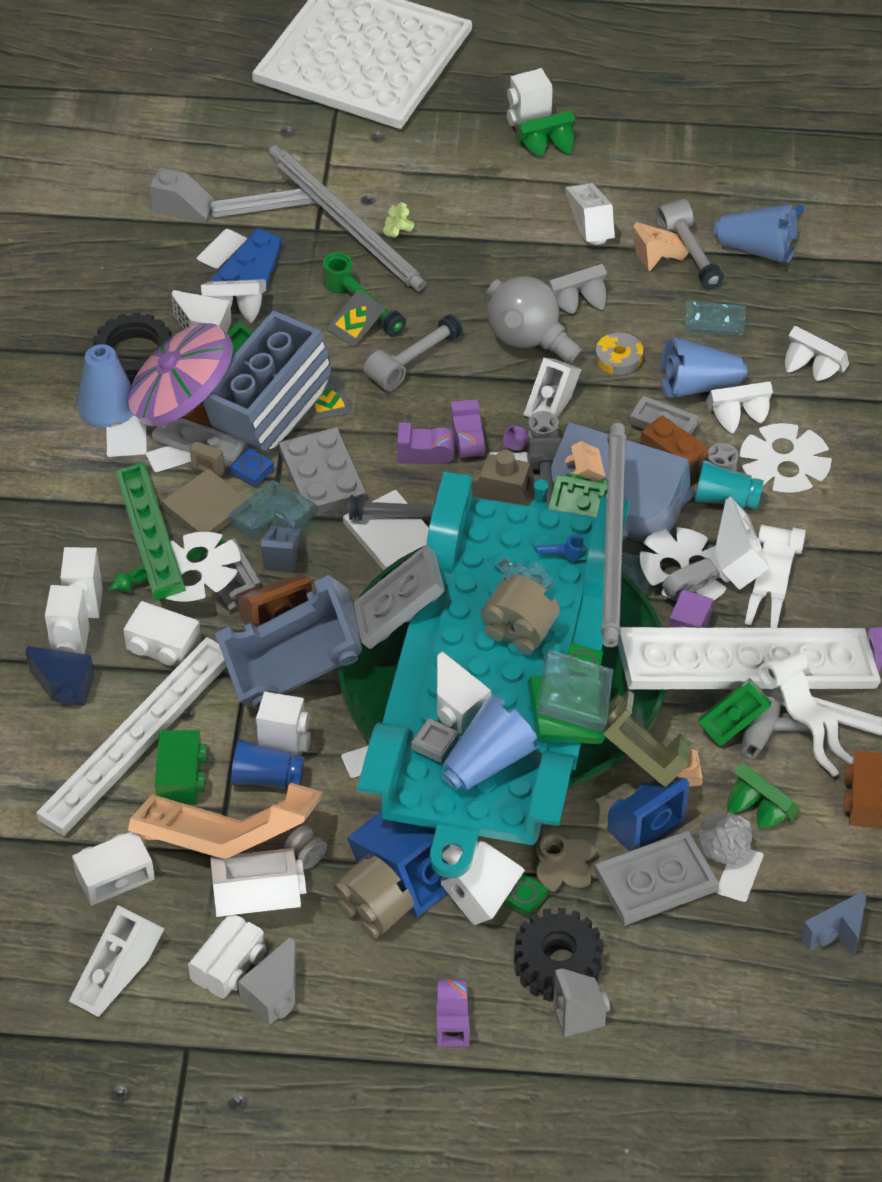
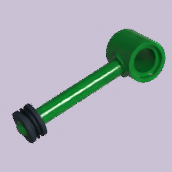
M333 252L324 258L323 284L329 292L344 293L349 290L354 295L356 291L360 290L376 300L354 280L352 259L349 255L343 252ZM385 308L378 317L382 320L381 328L391 337L398 335L407 323L406 318L397 310L389 312Z

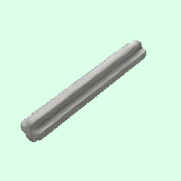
M302 188L214 200L211 202V212L214 218L315 204L317 202Z

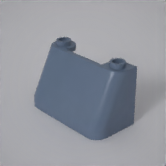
M326 575L314 582L317 593L313 591L307 593L309 601L258 627L249 623L244 626L246 629L244 632L234 633L232 628L228 626L215 633L240 703L254 709H259L264 692L284 695L339 666L350 665L358 660V656L362 652V645L354 602L346 586L330 575Z

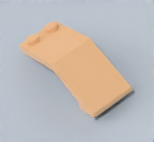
M290 783L286 800L273 804L271 807L242 821L152 794L130 818L128 831L137 833L146 840L158 839L226 860L303 823L322 799L323 792Z

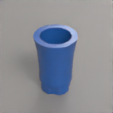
M238 739L232 766L231 785H256L286 789V786L288 787L290 783L300 785L304 757Z

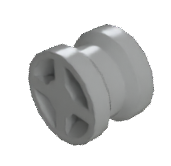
M539 411L532 414L528 421L529 438H558L559 420L556 415L548 411Z
M727 443L714 444L708 450L707 462L737 472L738 451L734 446Z
M303 825L291 833L285 842L284 849L293 848L294 855L298 859H302L303 868L309 869L323 858L327 851V843L321 838H315L312 829L307 825Z

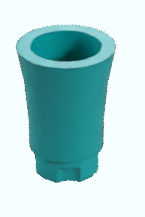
M704 460L694 503L725 505L726 499L731 496L742 509L745 506L757 509L764 480L752 478V475L722 468Z

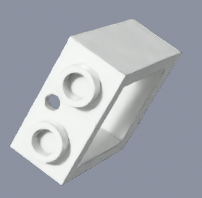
M293 848L236 854L226 860L219 857H211L217 917L301 907L300 894H306L302 859L295 860Z

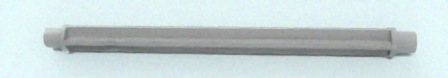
M273 145L269 149L268 155L274 159V163L407 286H412L417 292L424 289L426 281L420 277V273L293 156L277 145Z
M621 423L612 424L610 426V434L607 437L609 451L603 620L600 630L603 635V645L607 647L616 646L618 644V635L621 633L620 594L625 444L627 442L625 427Z

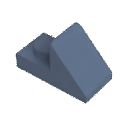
M271 525L261 540L263 565L266 570L295 572L297 547L302 541L303 528Z
M860 892L806 920L801 941L808 950L819 945L826 946L839 936L854 955L856 953L866 895Z

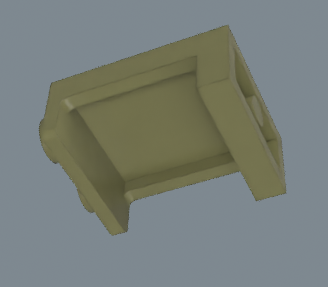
M628 690L622 697L619 694L616 695L605 709L607 714L604 717L605 727L603 735L666 788L689 764L690 741L680 733L667 747L664 746L630 716L632 714L634 694Z

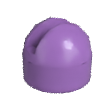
M510 425L504 434V447L514 451L523 450L529 444L527 431L522 427Z

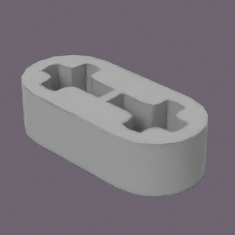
M706 558L673 572L664 580L662 586L671 599L675 600L679 598L682 589L689 592L700 590L711 584L719 576L720 572L713 562Z

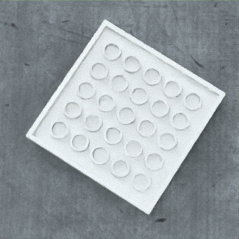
M308 0L252 72L253 82L401 129L472 30V21L406 0Z

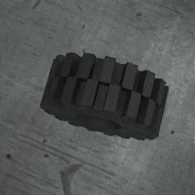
M551 908L543 910V917H539L537 913H534L530 916V924L526 921L522 923L520 933L517 932L515 937L516 976H520V983L524 988L530 984V993L537 997L538 993L542 992L544 993L543 1000L551 1001L552 996H554L555 970L561 968L596 979V982L598 981L602 969L603 940L600 939L598 928L592 929V921L588 917L581 921L580 912L573 910L571 915H567L566 908H558V914H552ZM554 945H562L572 951V956L566 960H553L545 955V949Z

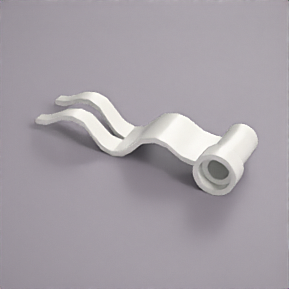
M761 525L758 539L760 544H764L763 551L770 568L755 580L745 624H752L759 603L766 597L767 593H771L770 628H777L794 553L802 554L806 534L805 529L793 527V530Z
M796 651L780 660L773 659L762 664L759 667L758 674L763 685L769 689L779 686L788 713L793 719L806 724L811 729L813 753L819 764L828 770L833 777L839 774L836 767L827 759L824 753L823 740L825 730L823 723L827 729L828 745L831 751L847 763L852 764L853 757L840 746L836 716L830 710L819 706L812 699L808 681L802 672L808 666L806 656L802 652Z

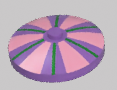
M203 323L189 327L167 340L148 358L137 373L128 396L130 411L143 424L158 426L170 423L193 410L214 390L224 376L233 353L231 338L218 325Z

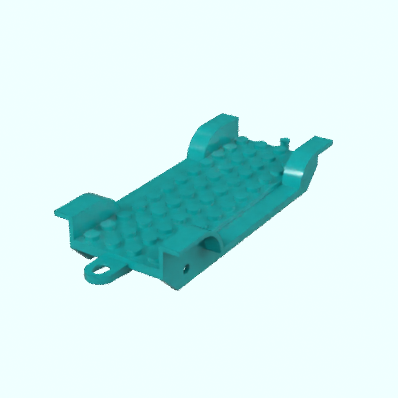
M450 472L443 473L426 544L436 552L445 591L434 602L428 603L418 611L409 622L382 723L378 722L373 729L357 785V791L381 795L382 819L436 828L430 851V864L432 869L440 876L457 878L469 871L472 866L479 836L534 845L539 837L542 823L559 826L571 771L576 770L581 743L537 741L536 739L534 742L539 743V747L532 753L468 790H464L461 787L457 790L454 789L442 775L445 772L443 763L451 751L444 761L440 763L411 749V742L428 718L443 724L437 715V655L443 651L489 688L491 696L496 695L506 701L501 707L509 712L515 709L535 732L527 684L530 676L564 677L562 674L570 643L602 651L603 635L600 630L603 620L607 497L601 496L597 516L594 517L548 509V482L542 479L534 483V500L529 506L474 498L472 497L473 476ZM623 500L622 539L630 507V501ZM571 535H580L584 539L582 556L576 561L568 560L564 554H537L538 545L566 544L567 538ZM512 575H522L536 581L546 589L544 595L550 602L554 597L559 604V616L539 647L534 649L531 654L521 653L511 642L495 641L487 636L484 631L486 624L482 619L481 610L501 579L505 576L506 579H510ZM447 845H457L463 852L459 861L453 865H448L442 860V849Z

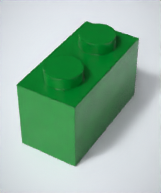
M159 730L155 774L156 796L187 805H198L199 791H205V771H200L201 764L207 763V744H201L200 730Z

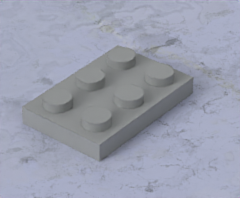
M337 427L279 442V452L307 517L346 507L350 501V495H354V498H356V495L357 498L363 495V502L366 501V492Z
M426 544L354 602L361 643L369 649L379 642L386 640L395 629L404 622L410 621L418 611L428 603L434 602L445 591L436 552Z
M689 830L595 864L594 872L624 926L717 892L719 888V882Z

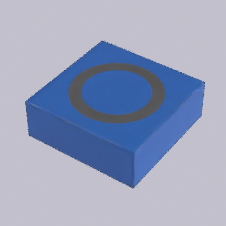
M249 448L231 466V474L256 488L275 469L274 461Z

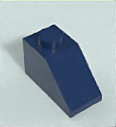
M27 646L26 655L29 671L51 700L64 705L75 704L85 706L94 678L91 655Z

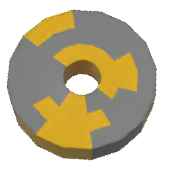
M611 333L602 337L596 344L595 360L598 366L612 375L630 374L636 371L642 364L643 346L635 336L627 333Z

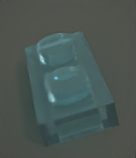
M686 302L685 331L744 335L746 305Z

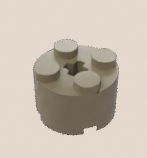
M512 575L510 579H506L505 576L501 579L481 610L482 619L486 624L484 631L487 636L495 641L511 642L521 653L531 654L534 649L539 647L559 616V604L554 597L550 602L544 595L546 589L536 581L522 575Z
M369 854L344 874L333 886L336 893L341 897V900L337 902L340 909L349 918H352L354 915L362 921L361 926L372 939L383 935L414 907V900L408 889L403 893L399 889L397 883L401 879L380 858L374 855L370 858Z

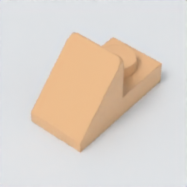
M638 222L634 224L635 251L647 271H651L661 257L666 259L671 257L683 261L689 253L676 233Z

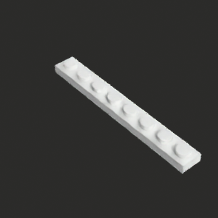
M206 637L36 812L38 821L60 835L65 836L159 738V730H166L226 668L219 644Z

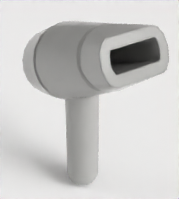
M767 696L772 702L771 707L745 727L741 754L747 758L755 759L766 745L773 731L811 732V729L806 724L793 718H779L780 703L776 699Z

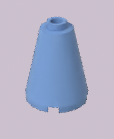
M784 204L723 215L720 221L715 223L714 236L718 238L721 245L780 263H789L795 248L789 247L792 239L797 237L796 211L791 209L793 205Z
M671 337L672 340H667L661 359V369L666 370V379H661V386L666 397L675 398L716 389L736 387L746 380L747 364L743 363L740 356L679 337Z
M103 344L92 346L85 353L76 405L80 417L86 423L100 428L111 427V423L119 421L120 424L126 422L134 415L128 405L131 383L112 347Z
M496 695L490 696L484 702L443 763L445 772L442 775L447 783L456 790L459 787L464 790L470 789L539 747V743L534 742L537 736L530 725L515 709L509 712L501 707L506 701Z

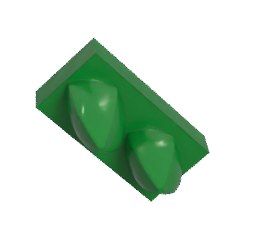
M572 110L520 123L515 134L518 146L525 144L532 153L541 157L547 148V138H551L561 151L570 155L574 146L572 128L575 118Z
M749 678L703 714L698 722L718 745L722 746L770 708L772 702Z
M743 762L735 770L734 774L737 777V781L731 788L728 797L727 813L743 811L761 798L762 801L756 814L757 827L762 829L773 827L785 818L792 822L800 812L795 801Z

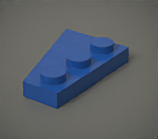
M256 228L210 282L266 279L267 290L271 271L275 268L282 248L281 237Z

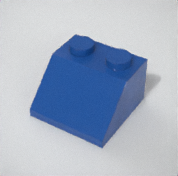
M675 777L666 788L656 779L652 782L643 783L634 794L625 800L620 799L611 806L608 811L607 830L629 852L656 842L685 822L690 782L686 778Z

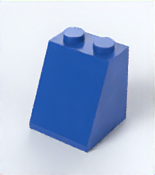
M380 811L347 837L357 863L368 854L370 858L374 855L384 861L398 875L401 880L397 885L403 893L408 889L413 897L414 907L409 911L414 916L419 917L448 893L441 884L443 876L437 874L430 864V851L436 828L382 819V811Z

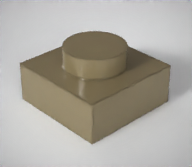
M195 441L190 448L192 470L202 473L209 468L221 478L225 472L223 451L212 445H205Z

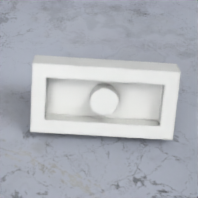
M266 279L212 281L201 285L202 296L229 300L230 307L233 296H236L238 307L249 323H252L258 315L262 293L266 291Z
M794 326L790 332L791 344L785 358L787 373L801 368L811 358L815 359L813 375L816 381L829 378L837 371L844 373L849 365L846 351L797 326Z
M771 381L711 390L706 400L709 412H715L721 425L730 433H734L739 424L740 407H744L745 411L755 421L762 423L768 414L770 407L769 399L773 394Z

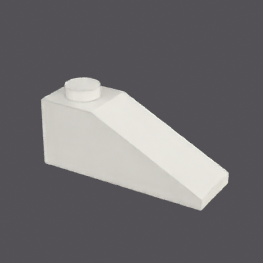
M593 183L565 187L577 227L584 240L596 245L606 243L607 239L615 238L613 207Z
M730 496L725 501L714 554L719 564L716 568L720 572V577L726 583L731 581L740 590L767 571L770 566L749 515Z
M118 905L69 1002L99 1017L147 963L165 928Z

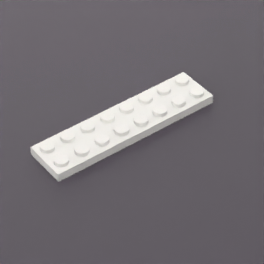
M621 627V633L618 635V648L628 689H736L749 678L760 689H769L763 685L759 678V667L770 660H780L796 651L802 652L807 658L808 666L802 672L808 681L809 689H877L881 682L865 628Z

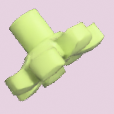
M400 202L397 206L392 205L389 208L388 214L390 217L386 218L383 233L386 236L395 238L400 230L412 231L414 222L406 218L409 214V209L406 208L407 205Z

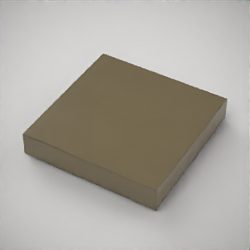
M207 468L162 501V509L192 533H218L250 509V501Z

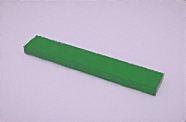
M145 462L115 471L155 601L186 591Z

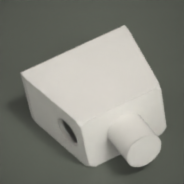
M479 840L469 871L457 878L443 877L441 884L473 925H477L494 917L525 870L486 842ZM447 845L442 849V858L449 865H453L459 861L463 853L462 849L457 845Z

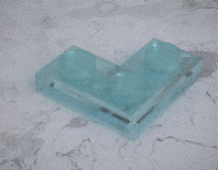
M272 480L228 514L232 525L253 536L274 518L297 530L317 514L318 510L315 502Z

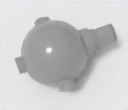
M518 276L502 283L497 278L486 290V293L491 296L488 304L490 327L495 335L504 343L517 348H530L539 345L545 351L549 349L551 352L556 353L568 364H571L582 351V348L567 336L568 334L564 331L565 327L558 322L559 305L557 298L551 288L541 280L529 276Z

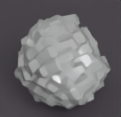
M717 810L712 816L701 823L698 841L705 857L722 864H736L737 861L743 859L747 851H750L752 827L749 820L731 812H728L726 816Z

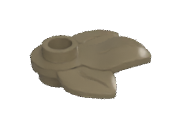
M557 834L546 835L536 846V857L539 861L536 874L539 882L549 888L548 891L555 892L562 883L572 888L590 886L591 872L586 861H589L597 854V849L584 839L565 840ZM555 851L558 854H549L548 852Z

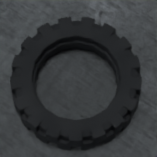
M132 313L129 316L121 314L115 320L111 318L106 321L104 327H99L97 330L98 335L94 336L93 343L94 346L103 344L113 347L120 341L128 338H144L158 345V349L167 340L172 338L170 328L168 326L165 327V322L161 319H154V316L146 314V316H142L140 313ZM150 356L138 361L119 359L131 385L137 373Z

